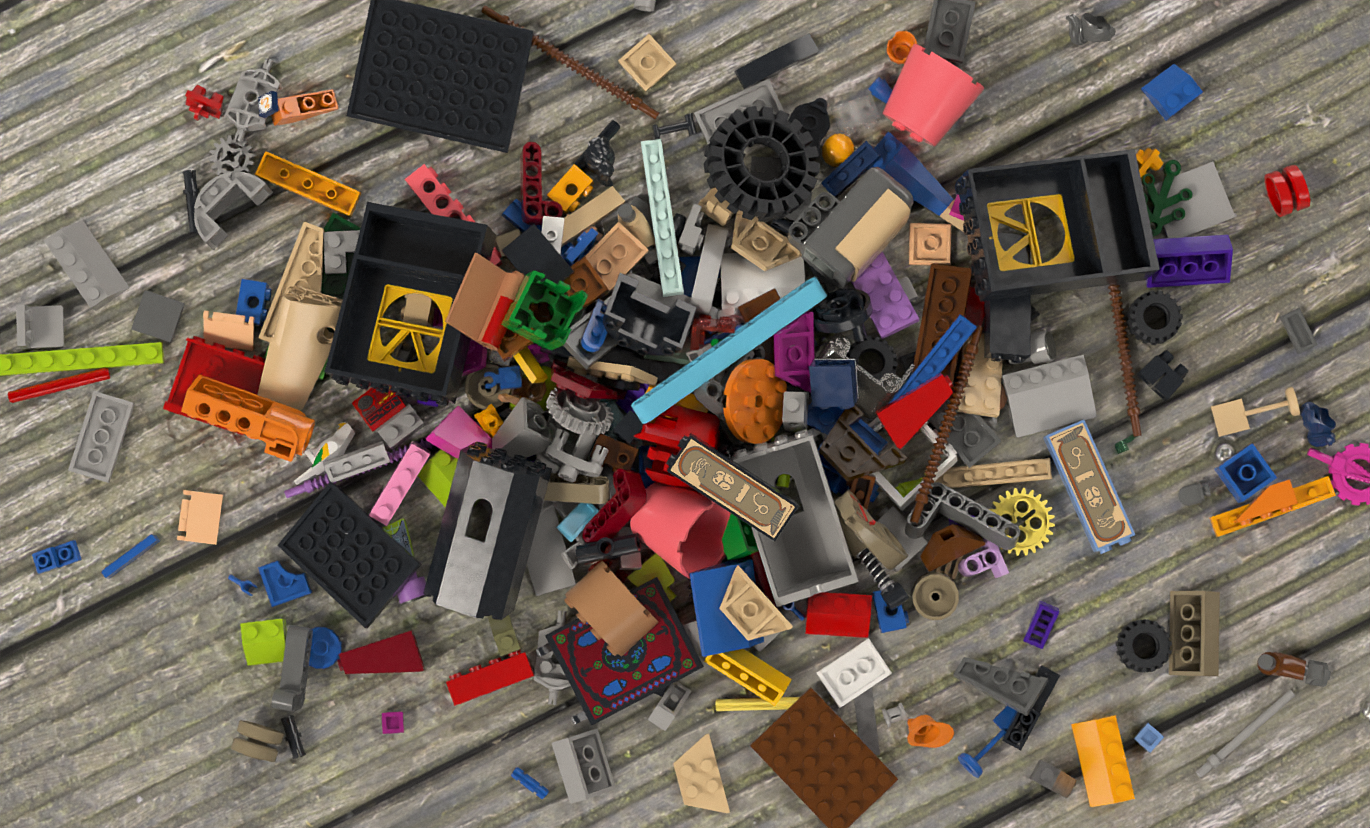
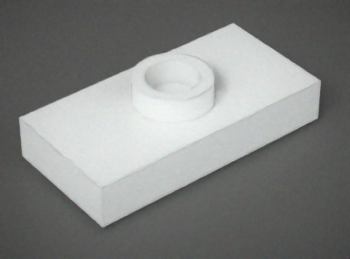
M543 216L541 233L561 255L564 218Z

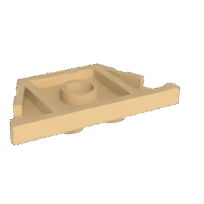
M737 211L731 249L764 271L802 256L800 251L788 241V238L766 223L759 222L757 217L748 220L742 218V211Z
M737 566L719 609L748 641L791 629L793 626L747 574Z
M708 733L673 763L684 805L730 813Z

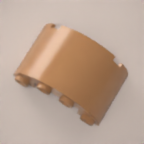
M603 560L565 594L566 598L564 601L571 609L576 608L579 612L576 616L583 624L588 622L593 627L590 630L598 640L603 638L609 644L607 649L614 656L619 654L622 657L659 623L616 577Z

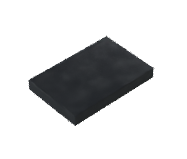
M535 224L501 250L518 272L526 275L534 270L545 274V277L539 280L540 282L548 279L558 284L559 281L564 282L574 274L573 269Z

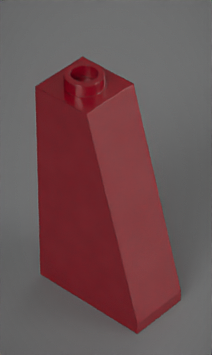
M412 630L340 653V659H337L340 671H344L345 674L426 671Z

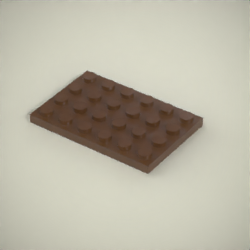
M811 687L750 744L752 749L828 828L850 827L898 780Z

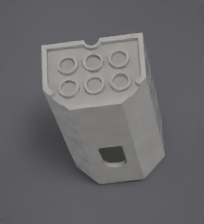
M807 429L798 431L795 435L787 437V434L774 437L775 441L767 443L766 441L754 444V448L735 451L734 456H731L733 461L774 488L775 479L779 475L788 474L792 476L804 511L792 515L775 542L752 527L777 607L811 597L817 593L827 592L858 582V576L812 431L807 432Z

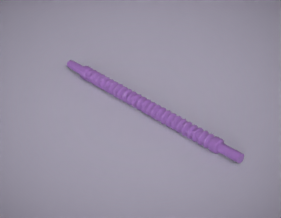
M423 439L418 443L426 449H433V446H435ZM404 445V448L401 449L399 447L398 451L393 449L392 453L388 451L390 463H393V460L399 461V458L404 456L408 447ZM326 473L324 477L320 475L319 479L314 477L313 481L310 479L306 480L304 484L285 490L284 493L286 498L304 492L311 493L315 488L319 490L320 486L325 488V485L329 484L330 480Z

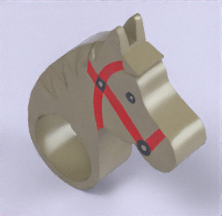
M850 490L834 501L841 512L840 515L845 520V524L856 533L869 551L887 569H894L908 557L906 550L894 534L885 525L876 522Z

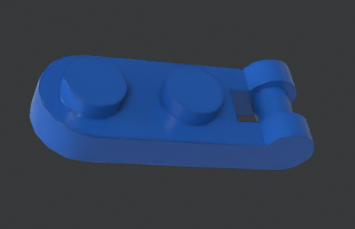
M600 299L597 300L581 338L583 348L589 352L598 351L607 335L603 325L604 314L600 313V311L605 313L607 305Z

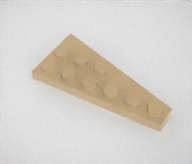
M303 222L260 332L259 339L270 343L271 337L275 333L283 295L288 287L298 286L321 293L324 247L323 228Z

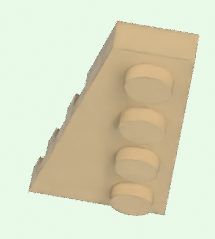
M569 358L567 363L568 367L575 369V373L583 376L590 373L591 376L602 378V375H605V377L614 380L636 381L655 386L658 377L628 365L596 362L586 370L577 359Z

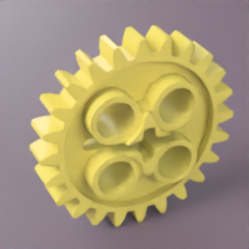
M1014 488L1013 495L1007 490L1005 492L1006 498L999 495L1000 503L993 501L992 504L996 508L989 509L1000 516L1008 515L1014 524L1017 523V517L1021 519L1031 510H1035V513L1024 521L1025 527L1022 525L1018 526L1025 535L1024 541L1017 542L1015 548L1008 550V554L1015 550L1016 556H1019L1020 551L1023 550L1024 555L1027 556L1028 549L1036 553L1035 546L1042 549L1043 545L1041 542H1049L1046 535H1053V532L1048 530L1049 527L1055 526V524L1049 522L1050 519L1055 517L1054 515H1048L1052 507L1045 508L1044 505L1047 503V500L1041 502V494L1034 497V490L1026 494L1025 488L1022 489L1021 493H1018L1017 489ZM1018 502H1025L1028 509L1025 513H1020L1017 510L1016 505ZM1032 518L1040 520L1041 526L1039 529H1033L1030 526Z

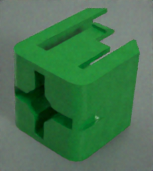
M533 270L525 275L516 293V299L511 304L501 325L546 349L554 350L565 344L572 330L568 327L575 313L582 310L588 294L580 290L571 296H567L563 293L570 290V285L562 281L556 284L548 279L540 282L539 280L543 279L545 274ZM542 302L548 303L547 308L552 319L545 323L539 322L535 319L533 311L528 309L529 305L534 306Z

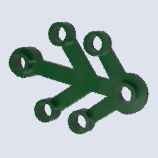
M1169 160L1164 163L1163 172L1165 178L1159 195L1154 186V176L1148 173L1141 177L1142 185L1145 186L1154 206L1152 214L1147 206L1150 223L1153 222L1156 226L1152 230L1153 237L1160 234L1162 226L1174 220H1182L1185 217V210L1183 208H1175L1171 214L1160 218L1162 210L1180 201H1188L1192 198V191L1188 188L1181 189L1178 194L1167 198L1174 176H1177L1181 171V165L1177 160ZM1172 164L1176 166L1175 172L1171 170ZM1146 176L1150 178L1149 184L1145 182ZM1184 191L1188 193L1187 198H1184L1182 195ZM1144 193L1145 201H1146V203H1147L1148 197H1147V195ZM1177 210L1181 212L1180 218L1176 217Z

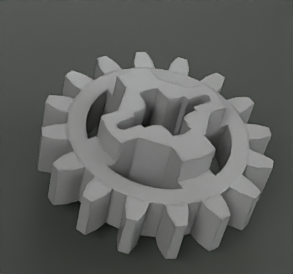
M228 135L227 141L220 138V145L214 143L216 150H210L214 157L209 158V161L215 163L211 168L218 170L216 173L218 176L228 172L251 173L248 167L255 165L250 161L255 158V155L250 153L253 150L251 146L246 147L248 144L246 140L239 144L233 141L231 135ZM230 145H236L241 148L233 149ZM223 150L222 157L219 158V155H220L221 151ZM231 154H233V155L235 156V157H234V159H235L234 162H231V161H230V155H231ZM245 158V162L241 167L242 160ZM227 167L233 168L234 171H227L223 168L226 169Z

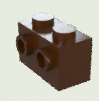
M600 433L590 458H592L596 445L602 446L601 452L603 447L607 448L609 452L605 457L602 467L604 468L605 465L613 468L612 472L615 473L619 468L631 470L639 449Z
M874 474L859 477L846 483V486H849V490L858 498L866 511L876 479Z

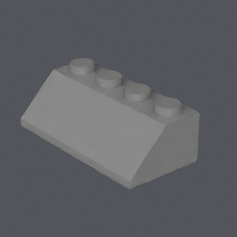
M83 220L58 230L44 240L89 307L94 311L99 310L130 288Z

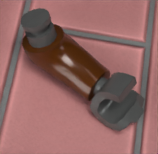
M1265 652L1257 661L1259 670L1266 675L1283 676L1302 681L1304 676H1306V684L1320 687L1326 686L1327 681L1330 680L1331 671H1329L1327 663L1309 660L1308 666H1306V660L1280 652Z

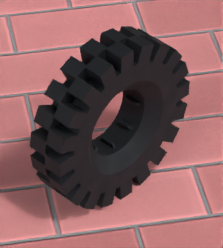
M756 106L746 107L743 112L738 110L719 125L711 136L710 143L706 146L704 156L707 159L704 162V173L710 174L707 178V183L710 189L716 188L718 190L714 195L718 201L722 203L726 200L730 203L726 209L734 214L738 210L742 211V218L752 220L755 216H758L759 222H769L772 217L775 220L784 218L788 213L791 214L798 209L815 188L818 180L815 177L819 174L820 163L815 162L819 157L817 147H810L809 144L813 141L810 133L807 131L802 134L800 129L803 125L796 118L792 123L787 120L789 117L788 113L780 110L777 114H773V107L763 106L760 111L757 110ZM754 144H762L773 149L781 160V176L778 179L776 177L773 178L772 181H763L751 175L744 164L745 148L748 146L751 148Z

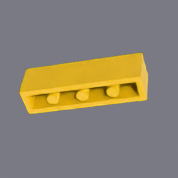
M745 649L710 655L704 660L708 665L774 706L777 705L792 680Z

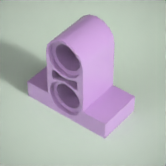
M982 538L985 542V545L982 546L983 551L962 559L958 564L960 574L965 577L973 576L990 568L995 578L1009 573L998 546L985 538ZM986 554H989L991 556V564L986 561ZM968 561L973 564V571L967 568Z

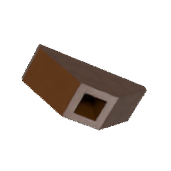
M952 524L933 533L920 558L930 572L984 546L985 542L980 535L971 530Z

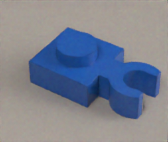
M519 366L498 368V374L493 372L484 373V377H491L493 379L491 384L485 385L487 389L494 388L497 384H500V390L522 387Z

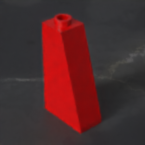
M941 373L937 374L875 412L898 449L903 448L952 395L951 387L954 385L948 375L944 377Z

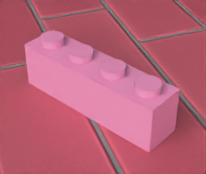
M414 441L411 442L369 513L370 517L386 526L388 525L431 451Z

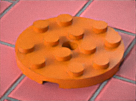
M764 359L745 360L732 371L724 390V395H727L726 408H723L725 420L732 434L742 442L753 444L766 442L777 433L782 425L784 392H787V384L784 380L775 376V365Z

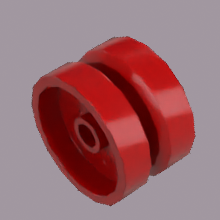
M1296 165L1285 167L1282 169V174L1274 171L1265 175L1267 195L1274 211L1279 217L1291 214L1293 208L1300 211L1310 207L1309 190L1303 174Z

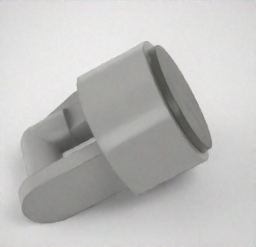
M1044 330L1031 333V356L1023 363L1032 361L1034 364L1053 361L1056 356V346L1051 332ZM1009 360V363H1010V364H1020V363H1012L1011 360Z

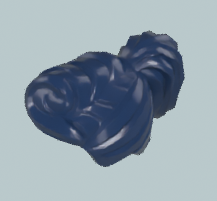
M1306 402L1301 405L1300 415L1303 425L1309 430L1307 434L1308 442L1314 447L1331 446L1335 443V434L1331 431L1336 427V422L1329 416V410L1319 407L1312 402Z

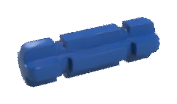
M519 767L515 768L511 776L515 780L521 781L520 783L531 792L537 793L536 796L540 799H544L549 793L547 788L541 787L539 782L528 774H524V771Z

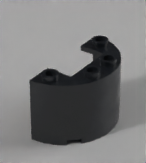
M619 273L603 316V325L609 335L617 341L619 346L628 347L642 356H673L683 348L697 307L680 299H677L672 307L666 306L635 292L639 281Z

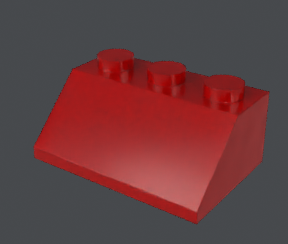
M821 592L807 597L805 634L868 638L872 595Z

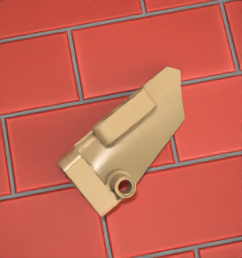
M298 286L287 288L283 295L275 333H273L270 340L258 391L259 396L298 410L304 408L329 356L334 333L329 332L327 327L335 331L342 299Z

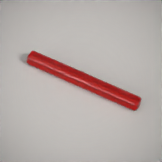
M102 368L9 391L8 399L11 403L107 380L110 379V371L108 368Z

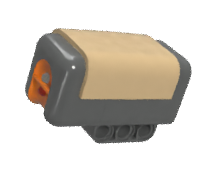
M872 167L841 201L829 192L820 193L790 226L788 241L800 251L801 257L837 288L844 289L850 281L855 282L907 223L913 205V196L909 190L883 169ZM827 201L830 206L822 207L819 202ZM814 216L817 221L808 222L806 217ZM800 231L802 232L803 236L797 238L792 234V232Z

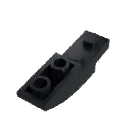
M1043 665L1040 666L1035 677L1048 678V683L1027 716L1018 711L1015 712L1002 741L1020 751L1060 677V674Z

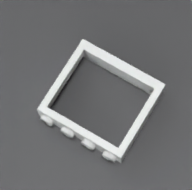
M876 417L868 426L875 432H878L883 427V424ZM927 421L919 430L933 444L937 443L935 438L939 437L937 435L938 431L936 429L932 431ZM944 444L946 449L942 450V452H944V456L947 459L937 467L938 472H935L934 482L958 461L955 455L957 452L951 444ZM880 472L872 473L876 477L875 483L879 485L881 490L901 511L915 500L916 494L919 493L918 489L922 487L920 484L917 485L903 498Z

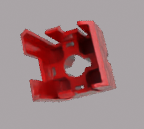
M673 405L656 417L655 424L650 422L643 424L642 431L635 434L634 437L654 442L657 445L656 448L650 446L647 457L653 460L652 468H646L645 472L652 481L696 491L667 472L668 465L666 462L672 453L676 455L680 447L677 445L684 435L688 437L690 433L715 448L720 427L719 418L713 414ZM665 416L677 418V420L671 419V418H668V417H665Z

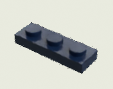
M865 141L826 177L821 184L829 193L838 198L876 163L881 156L868 141Z

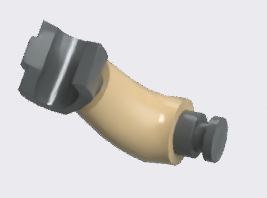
M623 204L618 209V221L649 250L641 260L649 273L653 274L659 265L652 229L641 211L635 206Z

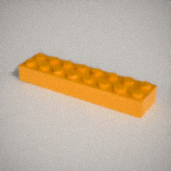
M265 151L255 173L258 178L349 217L352 216L361 196V192L267 151Z

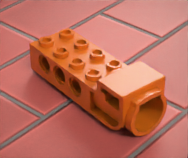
M200 374L187 389L181 411L189 417L206 420L211 425H220L231 432H239L251 439L262 440L266 443L265 453L290 462L293 461L296 454L300 456L304 454L315 426V420L308 418L298 409Z

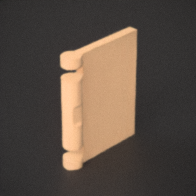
M204 310V339L206 344L213 345V342L224 345L226 348L254 350L255 317H250L249 323H245V316L213 312V317L209 318V311Z
M183 490L184 495H191V500L182 499L178 531H185L186 537L177 536V540L217 545L223 495Z

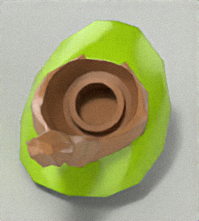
M544 365L541 366L548 376V379L544 382L531 383L525 375L521 378V388L512 389L511 394H499L498 399L501 402H509L511 410L514 409L522 397L539 404L543 411L547 410L546 401L551 391L557 387V383L551 381V368Z

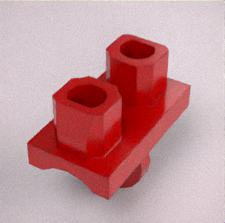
M196 85L192 91L187 90L185 94L187 97L186 105L190 106L189 111L195 113V120L199 121L202 116L208 119L210 115L220 119L224 102L223 95L214 93L211 99L206 98V89L199 85Z

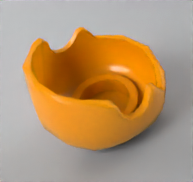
M834 134L823 144L822 157L827 164L832 167H838L854 152L855 146L852 140L845 134Z

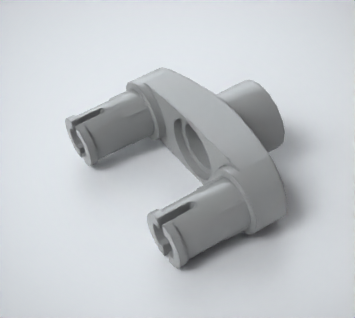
M557 429L551 445H548L545 455L561 466L558 476L569 482H575L578 474L599 477L603 470L602 464L609 450L603 447L601 452L602 446L596 445L591 460L588 462L562 451L570 434L564 431L562 435V430Z

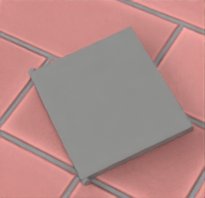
M1212 161L1174 176L1167 198L1178 194L1184 188L1192 191V198L1163 209L1160 216L1161 218L1171 214L1175 208H1183L1185 210V217L1182 220H1174L1163 226L1167 238H1181L1237 217V214L1233 212ZM1163 181L1154 184L1158 195ZM1184 191L1182 195L1184 198H1187L1188 193ZM1177 210L1176 217L1180 218L1181 212Z

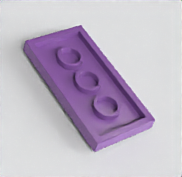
M883 252L878 255L855 282L850 281L854 289L862 290L869 295L873 307L870 318L881 339L919 322L918 315Z

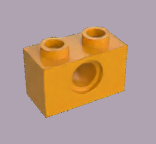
M574 164L547 194V198L550 201L561 204L565 214L569 211L573 212L580 203L578 201L582 196L587 197L594 189L592 187L594 184L593 180ZM575 186L578 191L575 195H568L566 193L567 188Z

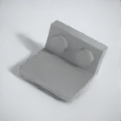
M16 304L18 347L22 349L64 347L63 306L29 307L25 304Z

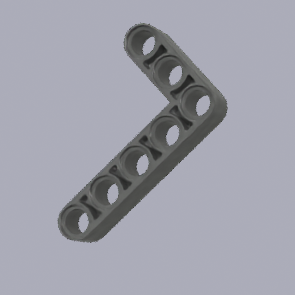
M939 482L931 483L933 488L929 489L931 494L927 495L929 500L923 507V509L928 511L922 510L918 524L910 522L912 510L905 526V534L909 538H920L936 514L940 513L1006 550L1016 547L1020 535V529L1016 524Z

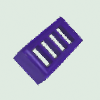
M1039 601L1023 641L1043 649L1058 617L1059 609ZM1042 609L1052 613L1051 617L1041 613ZM1038 618H1042L1049 622L1048 624L1042 623L1038 621ZM1036 625L1038 627L1045 629V631L1041 632L1037 629H1034V627ZM1033 633L1042 637L1041 641L1031 637V634Z

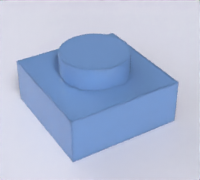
M1146 723L1133 739L1151 753L1164 736L1149 723Z

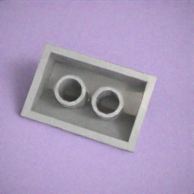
M598 728L552 742L570 804L616 789Z

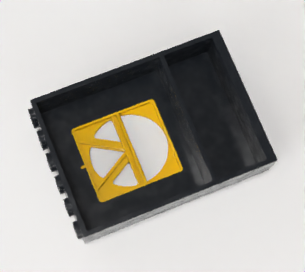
M1135 149L967 169L956 181L955 191L959 195L961 202L959 203V211L964 218L963 232L968 238L967 252L968 255H971L972 259L971 272L976 279L975 293L979 296L980 302L1144 281L1160 270ZM1030 203L1041 204L1057 214L1064 226L1065 240L1061 251L1056 257L1045 263L1041 261ZM1021 204L1025 224L1006 217L1004 213L1013 206ZM1002 223L1027 235L1007 251H1004L998 240V224ZM1028 244L1030 245L1033 260L1032 265L1020 263L1013 259V256Z
M367 202L325 372L331 376L330 379L345 386L352 383L357 388L365 390L372 387L377 392L388 394V391L396 393L397 396L408 398V395L416 397V400L428 402V399L436 401V404L448 406L449 403L455 404L471 338L445 321L474 254L478 253L488 261L491 260L496 234L486 224ZM412 293L422 294L431 298L438 305L443 318V330L383 318V315L387 308L399 297ZM380 327L399 329L400 332L384 347L380 337ZM411 332L418 361L402 362L391 357L392 351ZM420 334L440 338L438 345L429 355L425 354Z

